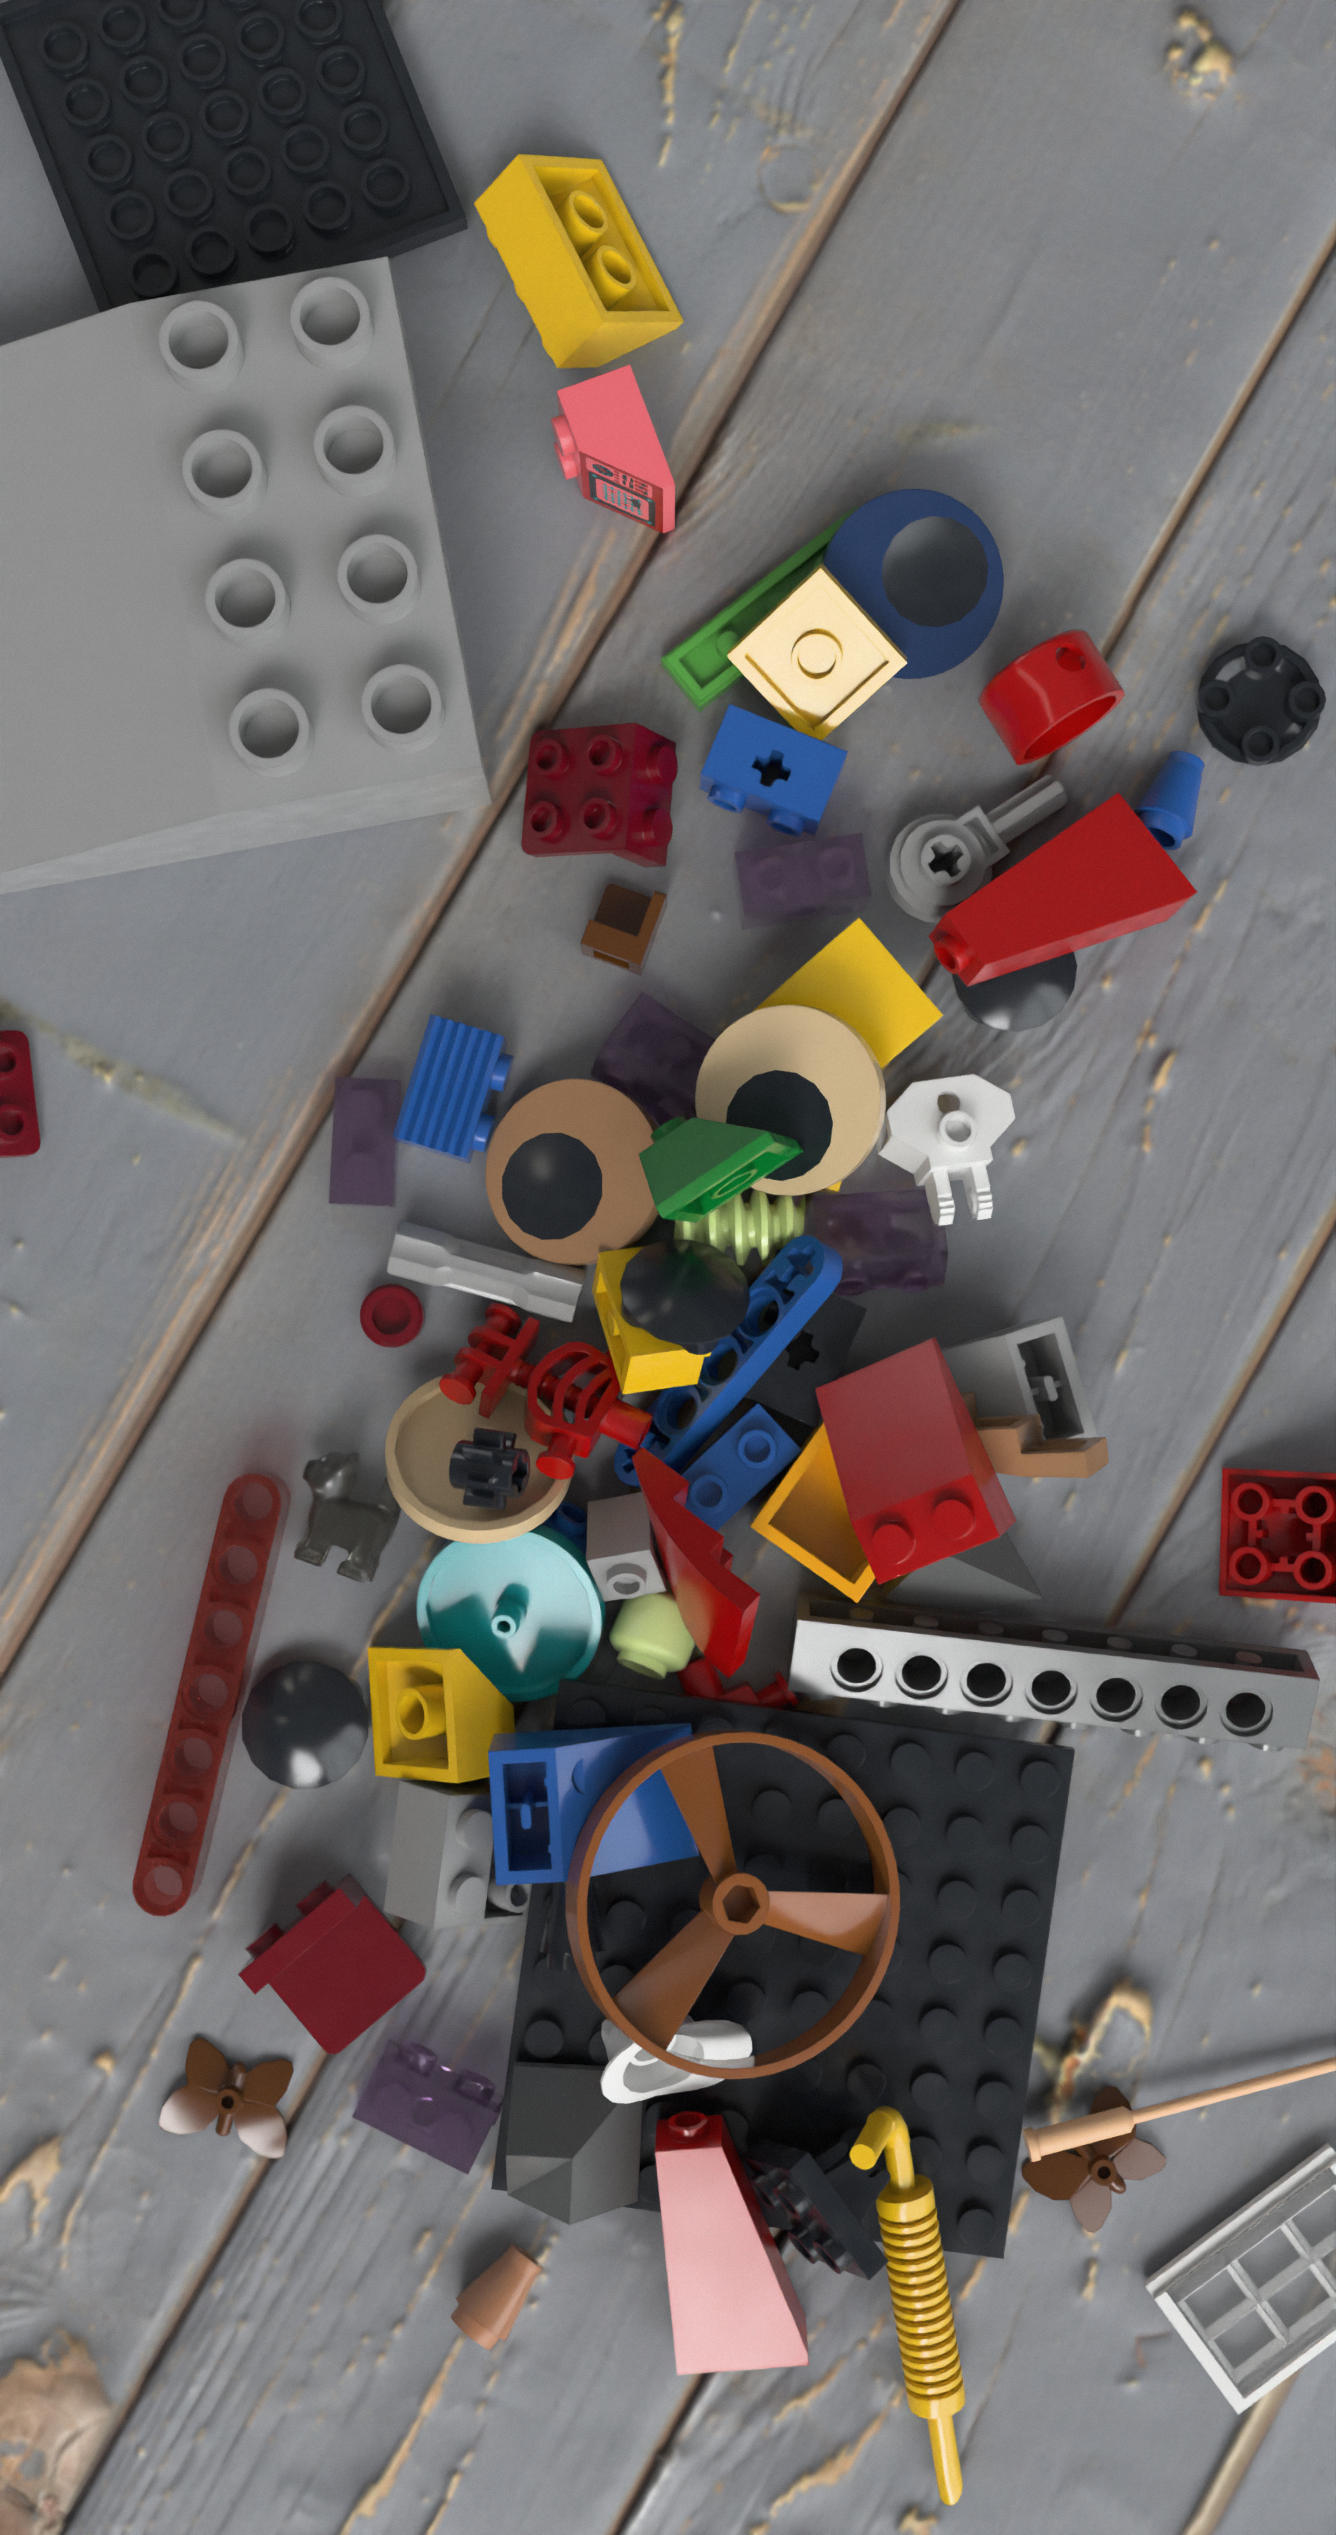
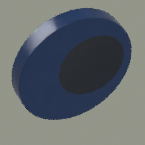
M903 489L867 501L855 509L839 525L826 547L821 562L906 655L907 664L892 676L894 678L921 679L932 677L964 662L987 638L1000 611L1004 589V573L1000 553L992 534L983 521L970 508L953 497L940 492L925 489Z

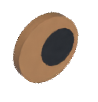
M586 1079L554 1081L522 1097L499 1123L491 1140L486 1159L485 1182L487 1195L494 1216L504 1232L514 1243L535 1257L573 1266L597 1264L599 1252L628 1249L635 1245L647 1233L659 1214L639 1158V1153L654 1144L650 1136L658 1127L652 1117L636 1100L626 1093L603 1083Z

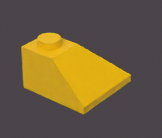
M367 1647L375 1776L462 1783L490 1777L488 1750L494 1734L516 1733L513 1705L459 1648Z

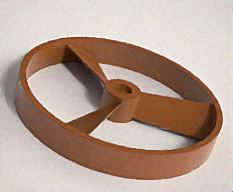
M713 1730L673 1740L649 1752L621 1773L603 1793L581 1830L573 1851L566 1887V1923L574 1962L582 1982L605 2017L628 2039L663 2062L689 2073L722 2079L756 2078L795 2067L816 2056L842 2036L864 2012L886 1973L895 1945L900 1913V1886L892 1845L883 1822L861 1788L840 1767L807 1746L782 1737L743 1730ZM727 1743L769 1745L794 1755L823 1775L848 1804L860 1826L871 1859L874 1894L767 1891L765 1885L757 1877L737 1870L712 1746ZM660 1769L704 1859L710 1876L703 1882L699 1893V1906L701 1910L611 1998L595 1965L587 1926L589 1879L597 1850L611 1820L635 1789ZM762 1924H766L863 1955L852 1981L830 2011L812 2028L776 2049L755 2056L727 2060L700 2059L667 2049L734 1935H747L757 1930Z

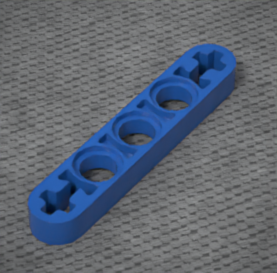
M801 1235L793 1238L783 1247L749 1288L750 1302L744 1321L730 1336L718 1341L717 1347L711 1352L709 1357H704L698 1384L665 1388L646 1410V1412L654 1415V1418L638 1450L642 1447L677 1473L684 1468L835 1290L843 1272L842 1258L836 1249L811 1235ZM808 1261H810L811 1265L814 1267V1270L810 1275L808 1270L805 1268ZM785 1287L795 1293L793 1297L783 1292ZM776 1301L779 1312L775 1323L767 1331L760 1332L758 1329L760 1313L769 1303ZM735 1350L737 1353L736 1367L727 1379L720 1381L717 1374L719 1362L726 1353ZM694 1398L696 1402L695 1416L690 1424L685 1428L679 1429L677 1425L679 1409L688 1399ZM662 1434L671 1438V1441L663 1437ZM620 1443L614 1457V1470L622 1482L641 1490L632 1456L638 1450Z

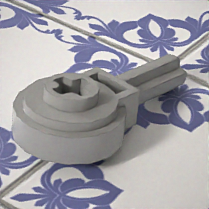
M1051 775L1043 776L987 814H984L978 805L960 818L951 814H929L911 821L894 839L885 859V882L892 899L908 915L925 922H939L947 912L990 883L992 868L1000 864L1010 854L1007 848L1008 844L1066 807L1068 798L1062 783ZM944 861L950 869L948 872L942 870L935 874L929 867L930 862L939 864Z

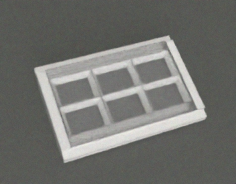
M1328 2142L1143 2281L1144 2286L1238 2415L1336 2341V2152Z

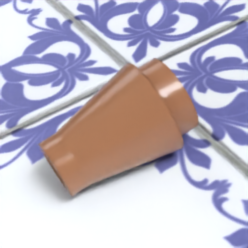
M512 2242L497 2261L455 2298L459 2305L451 2314V2319L472 2340L485 2349L492 2350L499 2339L507 2340L534 2279L543 2267L533 2256Z

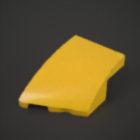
M860 918L827 944L752 1011L779 1005H804L830 1012L850 1024L865 1039L875 1054L881 1071L889 1065L892 1059L943 1016Z

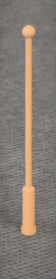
M1336 2056L1132 2111L1121 2106L1034 2130L1032 2127L1022 2129L1026 2151L1031 2162L1039 2161L1041 2156L1130 2133L1137 2123L1336 2071Z

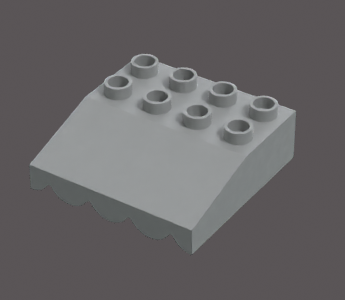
M388 256L128 303L0 346V895L493 804L405 328Z

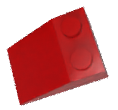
M935 1337L815 1388L850 1521L878 1585L996 1539L1003 1535L1017 1521Z

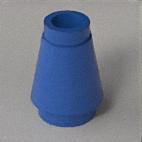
M1172 751L1169 753L1166 762L1162 765L1134 809L1135 814L1164 850L1180 848L1183 840L1191 837L1193 833L1202 772L1205 764L1196 755L1185 751Z

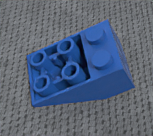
M691 1723L494 1734L488 1750L496 1885L567 1881L573 1851L581 1830L603 1793L621 1773L638 1759L664 1744L692 1735ZM660 1769L635 1789L611 1820L597 1850L590 1877L699 1856L698 1847Z

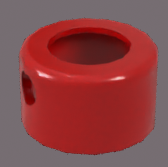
M1072 629L1048 638L1014 659L985 685L979 695L978 702L1016 764L1024 765L1046 757L1087 732L1105 718L1120 703L1125 694L1088 633L1082 629Z

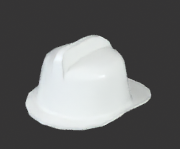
M688 2014L667 2048L682 2055L713 2060L749 2057L753 2050L751 2035L742 2025L727 2020L694 2022ZM608 2019L602 2022L601 2036L606 2047L609 2063L605 2067L600 2083L602 2094L611 2102L628 2104L658 2095L697 2090L715 2085L724 2080L722 2078H711L689 2073L673 2067L636 2045L623 2035Z

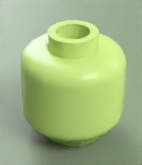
M667 1580V1591L623 1599L609 1634L612 1646L619 1652L616 1659L618 1663L634 1672L660 1680L665 1678L667 1672H677L684 1669L695 1646L694 1640L682 1621L669 1580Z

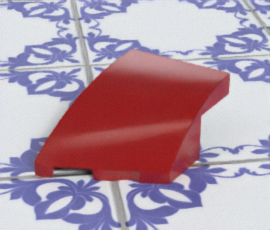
M642 1447L632 1456V1460L682 1621L695 1644L707 1659L727 1678H730L745 1662L761 1594L731 1572L734 1555L723 1548L724 1536L685 1508L689 1481Z

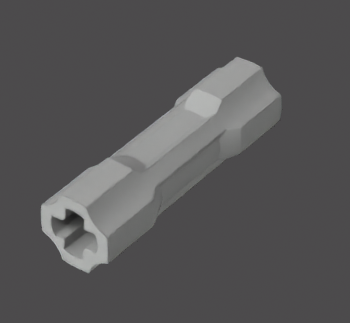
M402 1220L395 1234L387 1272L394 1276L435 1287L445 1286L518 1306L527 1312L573 1324L587 1274L582 1269L540 1258L531 1259L457 1239L446 1232Z

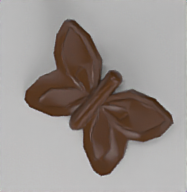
M196 2038L189 2045L185 2063L187 2084L176 2089L162 2106L158 2121L161 2129L180 2135L203 2131L219 2115L215 2128L218 2135L227 2136L230 2134L234 2119L239 2139L258 2155L274 2159L284 2156L288 2135L285 2119L276 2105L288 2090L294 2072L292 2062L285 2059L262 2062L246 2073L245 2065L241 2061L234 2063L230 2068L223 2053L206 2039Z
M1107 2086L1093 2100L1089 2115L1121 2106L1132 2111L1129 2101L1117 2087ZM1135 2124L1130 2133L1093 2142L1092 2146L1089 2143L1074 2147L1080 2156L1063 2150L1041 2156L1039 2161L1031 2162L1029 2160L1022 2167V2177L1035 2192L1052 2200H1069L1075 2218L1087 2232L1095 2233L1102 2228L1112 2208L1111 2191L1123 2194L1126 2191L1124 2179L1143 2180L1162 2171L1166 2166V2157L1151 2143L1135 2137Z

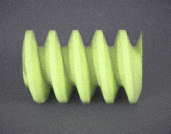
M753 1189L748 1202H743L740 1193L697 1223L675 1220L674 1239L694 1240L714 1246L723 1253L727 1246H732L737 1265H744L751 1249L757 1248L763 1267H767L774 1259L777 1250H782L793 1238L803 1235L805 1194H803L799 1205L795 1206L792 1196L777 1195L774 1203L769 1204L765 1192Z

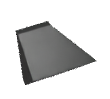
M1007 1532L996 1539L887 1581L880 1594L900 1604L975 1613L1044 1598Z

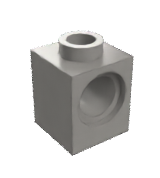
M642 1492L588 1502L586 1561L604 1602L631 1599L641 1595L667 1591V1573Z

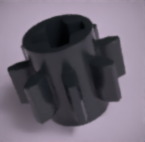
M476 1427L473 1433V1441L463 1439L456 1444L450 1459L449 1479L453 1488L466 1490L463 1497L464 1505L504 1510L506 1508V1497L517 1499L522 1496L529 1480L530 1457L526 1449L514 1447L517 1437L516 1433Z

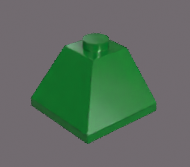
M679 1116L663 1124L651 1134L650 1138L654 1144L639 1153V1158L655 1207L661 1217L697 1223L802 1153L803 1149L797 1140L769 1131L694 1117L686 1121L684 1116Z

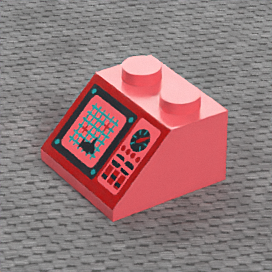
M630 364L558 390L559 416L550 418L557 441L553 443L554 451L565 480L576 477L582 496L587 500L660 533L674 530L675 482Z

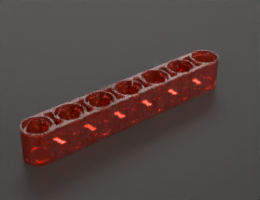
M253 1472L237 1477L228 1486L223 1497L133 1878L132 1892L136 1903L143 1911L153 1916H169L178 1912L198 1892L203 1880L290 1510L291 1495L287 1484L279 1476L270 1472ZM253 1483L265 1486L270 1491L273 1499L270 1513L264 1519L250 1516L243 1505L245 1490ZM236 1546L251 1550L257 1559V1572L250 1581H241L230 1572L228 1558ZM220 1610H229L235 1613L241 1620L243 1626L242 1635L236 1644L223 1642L215 1634L213 1628L214 1618ZM204 1674H214L225 1682L228 1691L224 1705L212 1706L201 1698L199 1681ZM188 1738H199L210 1746L212 1751L210 1768L198 1769L187 1762L184 1755V1745ZM183 1802L193 1808L197 1816L195 1831L183 1832L175 1828L169 1818L171 1803ZM168 1866L180 1875L182 1880V1891L180 1894L168 1895L161 1892L154 1881L156 1867Z

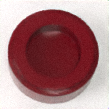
M386 1284L375 1288L366 1296L360 1309V1323L366 1336L374 1343L383 1347L399 1348L410 1344L420 1335L425 1324V1309L420 1298L412 1290L397 1284Z

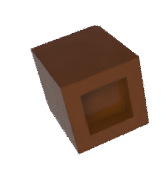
M615 884L607 885L594 921L589 919L580 943L582 955L641 976L667 907V894L655 890L651 898Z

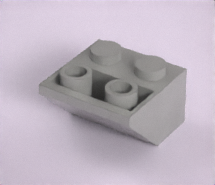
M1062 1316L1029 1320L941 1349L959 1392H975L978 1417L1040 1414L1043 1440L1098 1437Z
M428 1780L400 1781L384 1911L432 1929L527 1921L532 1884L496 1885L490 1784L469 1781L462 1783Z

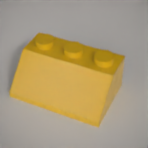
M518 154L474 202L487 228V236L492 245L498 250L514 282L515 292L525 304L542 337V345L547 354L553 359L557 368L600 367L676 330L684 322L602 159Z

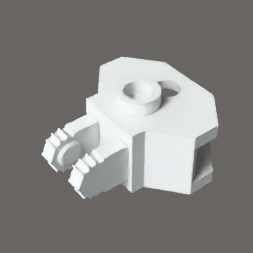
M970 1074L913 1082L885 1113L882 1129L876 1142L878 1155L914 1174L916 1186H925L934 1224H938V1226L953 1224L955 1205L951 1196L952 1192L949 1181L963 1180L972 1218L977 1220L991 1218L993 1201L986 1167L993 1160L990 1147L1015 1119L1011 1096L1008 1092L981 1077Z

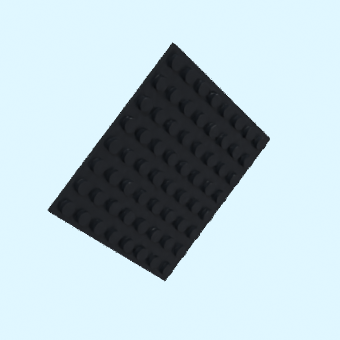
M560 1678L553 1731L691 1723L692 1734L713 1730L759 1732L795 1741L825 1756L849 1775L874 1806L892 1845L900 1886L898 1931L886 1973L864 2012L833 2044L805 2062L775 2074L756 2078L724 2079L715 2085L697 2090L658 2095L643 2100L638 2202L624 2207L661 2212L655 2157L657 2120L670 2119L673 2115L686 2111H696L706 2116L722 2115L747 2177L750 2179L754 2173L741 2155L759 2138L809 2152L811 2156L835 2140L844 2141L848 2144L849 2149L846 2155L841 2158L842 2160L850 2155V2151L867 2123L869 2115L880 2106H888L899 2111L907 2125L914 2174L923 2175L933 2183L935 2207L937 2208V2219L939 2221L943 2251L1004 2259L1075 1749L1069 1746ZM727 1743L712 1746L737 1870L757 1877L765 1885L767 1891L874 1894L871 1859L860 1826L848 1804L823 1775L794 1755L769 1745ZM699 1849V1856L592 1876V1888L606 1947L605 1951L599 1952L600 1967L597 1970L611 1998L701 1910L699 1906V1893L703 1882L710 1876V1872ZM553 1882L533 1883L531 1889L491 2187L494 2190L507 2191L506 2146L514 2061L607 2066L609 2063L606 2047L601 2036L602 2022L607 2018L593 2001L582 1982L579 1972L547 1969V1953L540 1952ZM762 1924L757 1930L747 1935H734L688 2015L694 2022L727 2020L742 2025L751 2035L753 2050L750 2056L768 2052L796 2039L812 2028L830 2011L852 1981L863 1955ZM884 2148L875 2165L865 2170L867 2176L878 2168L887 2170ZM755 2193L768 2227L787 2230L793 2228L779 2208L776 2211L771 2210ZM874 2202L860 2223L873 2241L882 2242L881 2226L878 2221L879 2214L876 2202Z

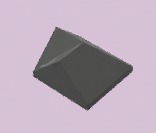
M514 2061L506 2146L507 2195L568 2225L638 2202L643 2100L624 2104L611 2102L602 2094L600 2083L606 2066Z

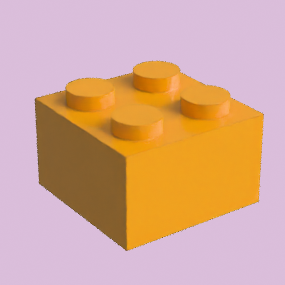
M820 1419L817 1427L812 1430L800 1447L803 1451L788 1464L747 1523L755 1531L858 1603L875 1579V1576L851 1524L824 1421Z

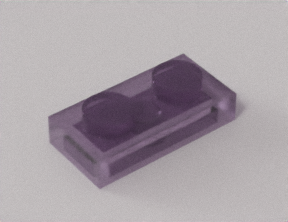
M335 1077L329 1204L395 1208L398 1142L392 1136L400 1114L401 1082L399 1080Z

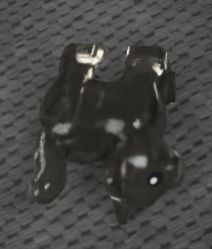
M332 1451L319 1459L309 1460L303 1470V1479L310 1486L313 1501L307 1515L306 1533L304 1539L296 1546L294 1558L321 1567L323 1562L325 1563L330 1549L335 1545L347 1550L349 1554L348 1559L340 1563L336 1573L358 1582H372L381 1562L380 1555L393 1538L402 1508L393 1496L387 1476L382 1484L379 1504L349 1498V1494L355 1487L358 1479L359 1454L355 1451L351 1454Z

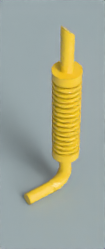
M880 2106L867 2118V2123L850 2151V2158L856 2167L864 2170L870 2169L875 2165L884 2148L890 2180L875 2202L879 2214L878 2221L881 2226L880 2233L883 2238L884 2256L889 2261L886 2264V2271L890 2286L894 2321L896 2323V2333L898 2335L900 2358L902 2360L901 2365L904 2372V2383L906 2384L907 2402L913 2414L927 2418L938 2493L943 2503L950 2506L959 2500L963 2489L953 2414L960 2411L965 2405L966 2393L962 2378L960 2355L958 2353V2342L956 2341V2330L954 2329L953 2310L950 2304L951 2298L941 2244L939 2221L937 2219V2208L935 2207L933 2183L923 2175L914 2174L910 2136L900 2112L888 2106Z

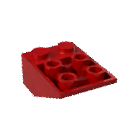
M1222 1468L1220 1596L1336 1604V1472Z

